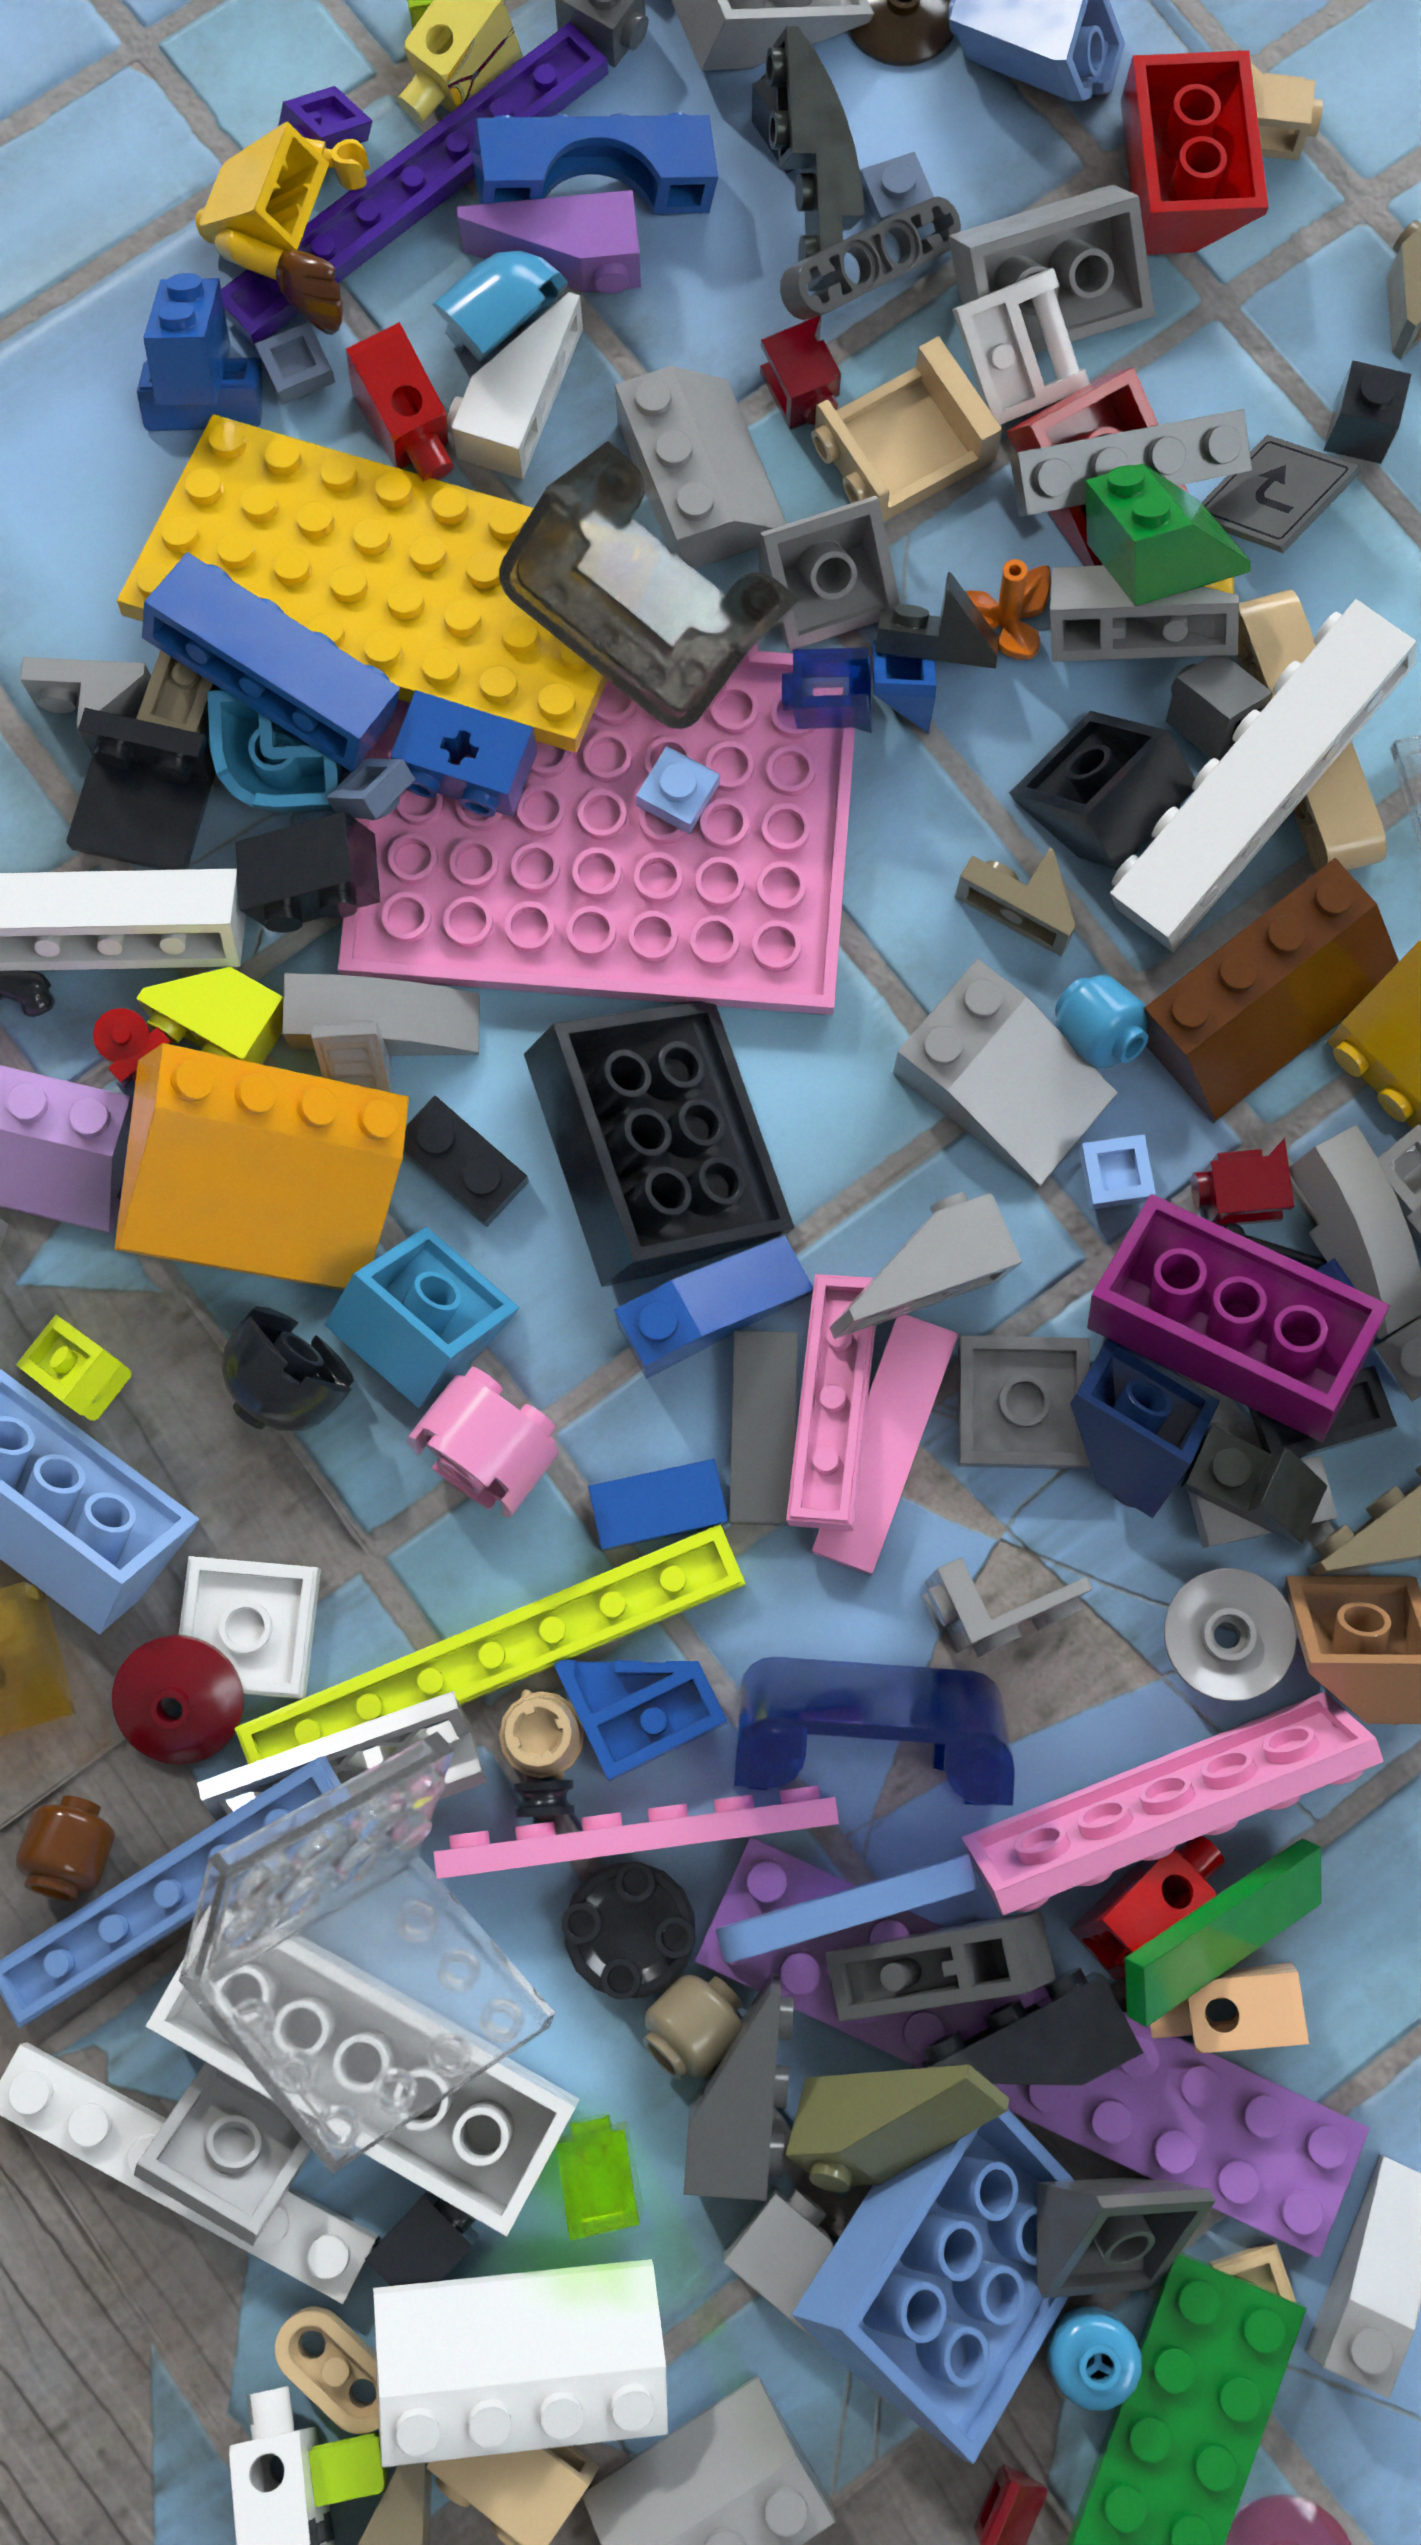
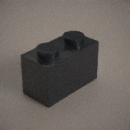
M346 811L235 842L240 911L265 926L269 931L277 933L293 932L300 929L304 922L323 917H349L354 915L360 907L380 902L375 833Z

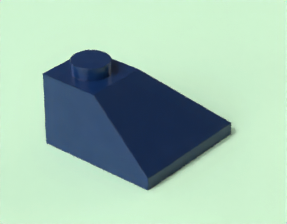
M1107 1338L1070 1405L1096 1484L1109 1491L1120 1503L1136 1508L1153 1519L1191 1465L1220 1401L1159 1363Z

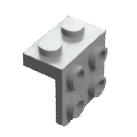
M961 1557L937 1568L925 1580L928 1593L921 1595V1599L933 1627L937 1632L946 1628L957 1653L973 1646L979 1658L1022 1637L1018 1626L1025 1622L1033 1620L1037 1631L1082 1610L1083 1607L1079 1597L1088 1593L1093 1588L1088 1578L1085 1577L990 1619Z

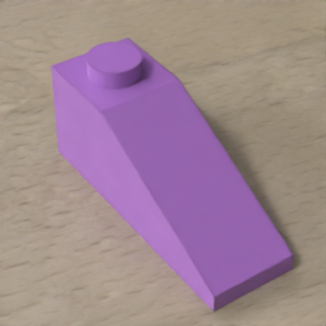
M633 190L457 207V217L464 253L487 259L495 253L520 250L542 257L563 275L568 282V288L583 293L600 291L606 294H615L625 289L641 287L640 253Z

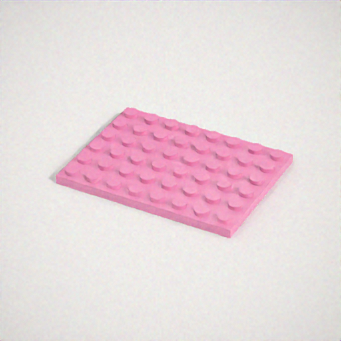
M624 641L577 753L536 741L538 752L514 817L497 812L493 817L481 816L465 809L460 804V800L438 793L435 798H426L406 789L399 796L400 802L398 806L388 815L377 820L355 818L375 833L380 902L360 907L354 915L343 918L338 962L339 974L435 985L682 1004L702 1001L721 1007L833 1015L860 658ZM397 700L392 723L364 759H390L391 752L408 711L409 702ZM666 746L720 774V784L690 834L636 806V795ZM466 754L465 757L473 758V755ZM452 761V764L460 765V762Z

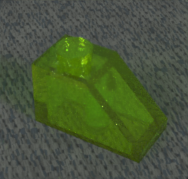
M599 2114L570 2122L571 2134L561 2136L557 2143L566 2223L570 2241L640 2225L644 2203L627 2121L611 2124L610 2114Z

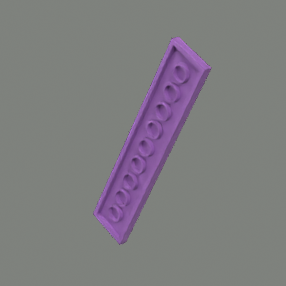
M751 1836L695 1958V1962L758 1992L771 1973L781 1974V1997L794 1998V2009L914 2066L927 2060L923 2049L934 2041L956 2031H959L963 2040L988 2028L983 2017L993 2010L1017 1999H1020L1024 2008L1049 1996L1043 1985L1025 1994L839 2022L825 1953L944 1928L908 1910L760 1955L724 1963L715 1929L855 1887V1885ZM1125 2012L1123 2013L1144 2052L1143 2054L1082 2086L993 2084L1010 2098L1008 2109L1012 2113L1153 2180H1170L1210 2189L1216 2200L1212 2208L1317 2258L1321 2256L1370 2130V2127L1212 2053H1196L1195 2045L1178 2037L1152 2039L1150 2025L1145 2027L1128 2018Z

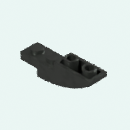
M786 26L774 43L773 48L768 49L766 56L767 84L769 87H775L776 111L771 112L769 120V141L771 149L778 150L779 169H802V173H798L795 182L796 208L799 212L804 211L805 235H801L798 244V262L842 241L843 230H851L865 216L862 179L855 144L845 111L833 82L818 54L798 26ZM823 276L812 280L808 284V291H819L826 288L827 285L824 282Z

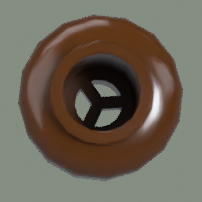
M66 1795L62 1797L60 1805H44L33 1811L16 1857L18 1871L27 1878L24 1884L27 1889L52 1899L73 1902L76 1901L78 1893L90 1892L98 1887L115 1838L113 1828L105 1820L98 1817L101 1810L98 1804L80 1797Z

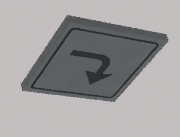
M1266 435L1250 452L1252 471L1226 476L1201 503L1226 533L1284 553L1361 473L1360 465Z

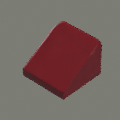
M1005 2464L1002 2467L999 2466L974 2524L979 2544L1026 2545L1047 2496L1048 2489L1045 2485Z

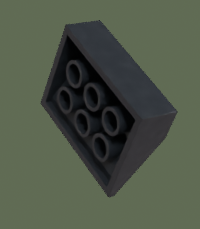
M700 1001L553 1023L523 1054L601 1287L656 1276L789 1233L795 1228L715 1004Z

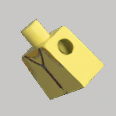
M433 0L405 40L403 49L415 76L397 96V101L409 116L418 123L423 124L439 104L449 112L454 111L522 59L523 55L504 0Z

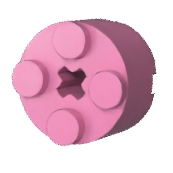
M471 1367L465 1376L455 1375L409 1434L407 1442L418 1456L427 1446L439 1458L432 1466V1469L459 1491L489 1510L499 1500L501 1502L502 1516L511 1518L559 1454L555 1445L556 1442L551 1437L556 1426L543 1413L528 1404H524L521 1410L517 1409L499 1396L503 1388L498 1382L482 1370Z

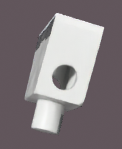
M289 2386L247 2395L252 2440L230 2445L229 2449L237 2545H335L330 2505L315 2507L308 2451L312 2450V2446L320 2445L316 2426L294 2431ZM274 2455H277L284 2464L285 2473L281 2483L271 2473V2461Z

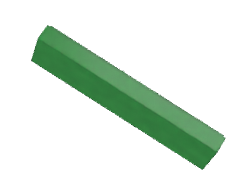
M1301 1838L1125 1957L1127 2017L1148 2027L1321 1905V1846Z

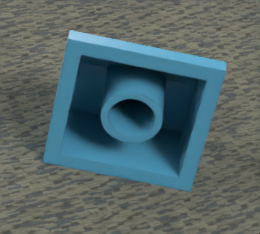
M426 1226L355 1272L324 1325L392 1384L398 1392L403 1394L416 1407L421 1408L441 1393L455 1375H461L516 1315L520 1307Z

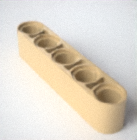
M1290 589L1239 603L1237 657L1240 666L1273 692L1274 685L1282 672L1293 661L1302 663L1316 647L1302 604L1297 594ZM1351 741L1293 810L1316 872L1334 858L1347 871L1381 862L1385 860L1387 854L1384 828Z

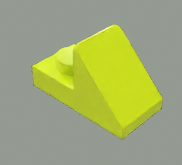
M56 1314L16 1363L20 1369L64 1404L91 1421L99 1419L132 1375L131 1370Z

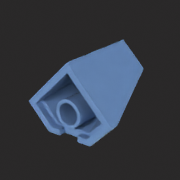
M951 0L949 5V27L952 34L957 35L967 60L1069 101H1083L1091 98V95L1105 94L1112 91L1125 41L1109 0Z

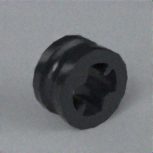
M573 1780L514 1784V1792L522 1797L521 1806L515 1809V1817L575 1814V1805H571L567 1801L568 1791L574 1788Z

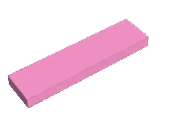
M815 1274L786 1518L789 1526L854 1531L876 1325L837 1339L833 1338L829 1327L873 1279L871 1277Z
M907 1314L896 1318L868 1394L854 1531L820 1528L811 1554L872 1576L959 1333Z

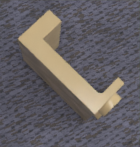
M938 336L918 347L916 367L838 410L834 409L828 399L816 405L815 430L812 431L811 436L815 449L821 459L826 464L833 462L842 475L843 487L849 501L854 503L869 497H878L883 521L885 522L995 461L1002 428Z

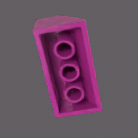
M1150 1194L1091 1295L1087 1329L1323 1443L1358 1376L1390 1305Z

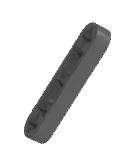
M942 197L927 199L790 266L784 272L780 283L783 304L795 318L801 320L812 319L831 312L950 251L948 235L961 232L960 218L955 207ZM932 222L935 232L929 237L920 239L917 229ZM887 232L891 233L899 244L900 258L898 263L893 262L886 253L884 240ZM846 252L855 257L858 262L860 278L857 284L853 283L845 273L843 264ZM823 276L827 287L810 296L806 285L812 280Z

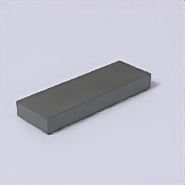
M734 1330L729 1521L731 1525L789 1526L786 1518L796 1440L798 1332Z

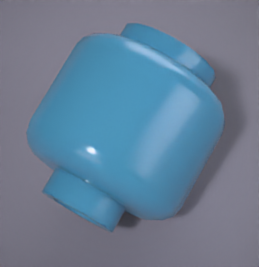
M1099 975L1091 978H1080L1066 988L1056 1004V1028L1066 1037L1076 1053L1097 1069L1109 1068L1120 1062L1124 1064L1129 1063L1139 1056L1148 1042V1034L1146 1033L1148 1024L1144 1011L1146 1004L1111 976Z
M1080 2306L1064 2313L1052 2326L1046 2342V2363L1057 2387L1073 2404L1087 2410H1109L1124 2403L1135 2391L1142 2373L1141 2351L1134 2335L1114 2313L1098 2306ZM1101 2353L1106 2354L1104 2361H1102ZM1092 2356L1093 2361L1087 2364L1089 2358Z

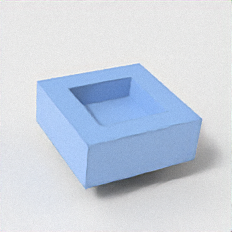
M666 746L638 791L636 806L690 834L720 784V774Z
M1145 1134L1082 1143L1079 1153L1090 1210L1142 1203L1147 1201L1150 1194L1156 1196Z

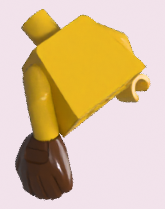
M287 121L225 161L219 170L206 206L196 214V228L204 240L215 244L218 253L227 261L276 280L286 300L320 331L333 335L339 330L343 320V301L341 300L340 286L334 280L336 274L335 267L324 259L299 251L298 247L327 169L335 168L342 187L349 190H357L365 187L367 180L364 170H369L370 165L364 147L357 140H343L337 143L333 149H328L324 141L304 138Z

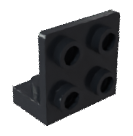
M84 708L78 731L92 753V758L66 839L67 844L74 851L157 870H187L216 775L210 745L205 734Z

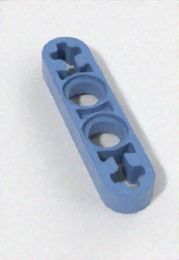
M965 1854L731 1923L715 1929L724 1963H730L975 1890L979 1888L970 1856Z

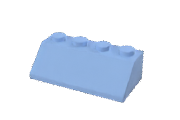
M0 1369V1559L100 1635L141 1599L196 1528L199 1518Z

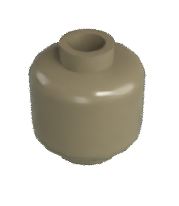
M683 1975L645 2013L644 2025L648 2034L643 2038V2044L655 2061L677 2080H681L685 2075L696 2079H704L720 2063L741 2028L742 2023L737 2012L742 2008V2002L737 1994L718 1977H713L707 1982L695 1975Z

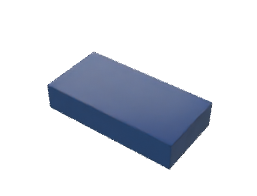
M715 1458L588 1486L602 1552L709 1529L719 1524L721 1526L728 1524Z

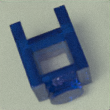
M868 647L794 649L793 673L782 674V706L784 711L793 710L797 729L855 728L872 734L873 675Z

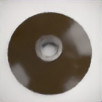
M868 0L874 13L871 21L848 31L855 45L864 54L878 62L892 66L918 65L938 56L952 41L954 34L950 30L948 21V10L951 0Z

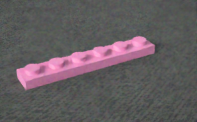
M818 1785L779 1791L781 1804L755 1808L753 1794L713 1800L715 1813L698 1816H688L687 1803L647 1809L649 1822L622 1826L621 1812L581 1818L583 1831L556 1835L555 1822L515 1827V1841L490 1844L489 1831L449 1836V1850L433 1852L436 1879L839 1824L836 1798L821 1799Z

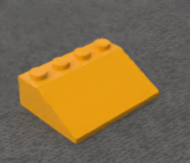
M162 1043L138 1060L114 1250L344 1291L352 1275L374 1261L403 1158L409 1096Z

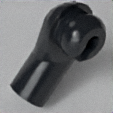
M0 971V1000L9 998L14 1001H20L23 1013L29 1017H36L53 1009L55 999L49 992L48 988L51 987V983L45 975L35 971Z

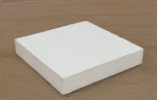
M189 1556L178 1635L199 1638L219 1649L235 1667L240 1677L244 1694L304 1699L307 1693L321 1569L318 1567Z

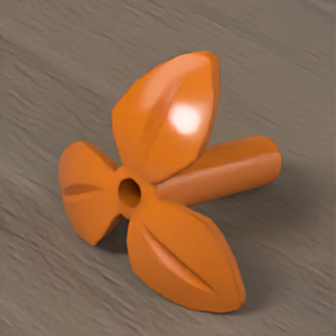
M1018 559L1007 561L1002 571L999 603L987 592L965 591L992 629L998 626L1003 628L998 639V649L1004 655L1013 659L1029 660L1034 658L1040 651L1041 639L1038 631L1020 620L1021 618L1041 615L1048 604L1052 578L1050 568L1047 565L1027 571V566L1023 561Z

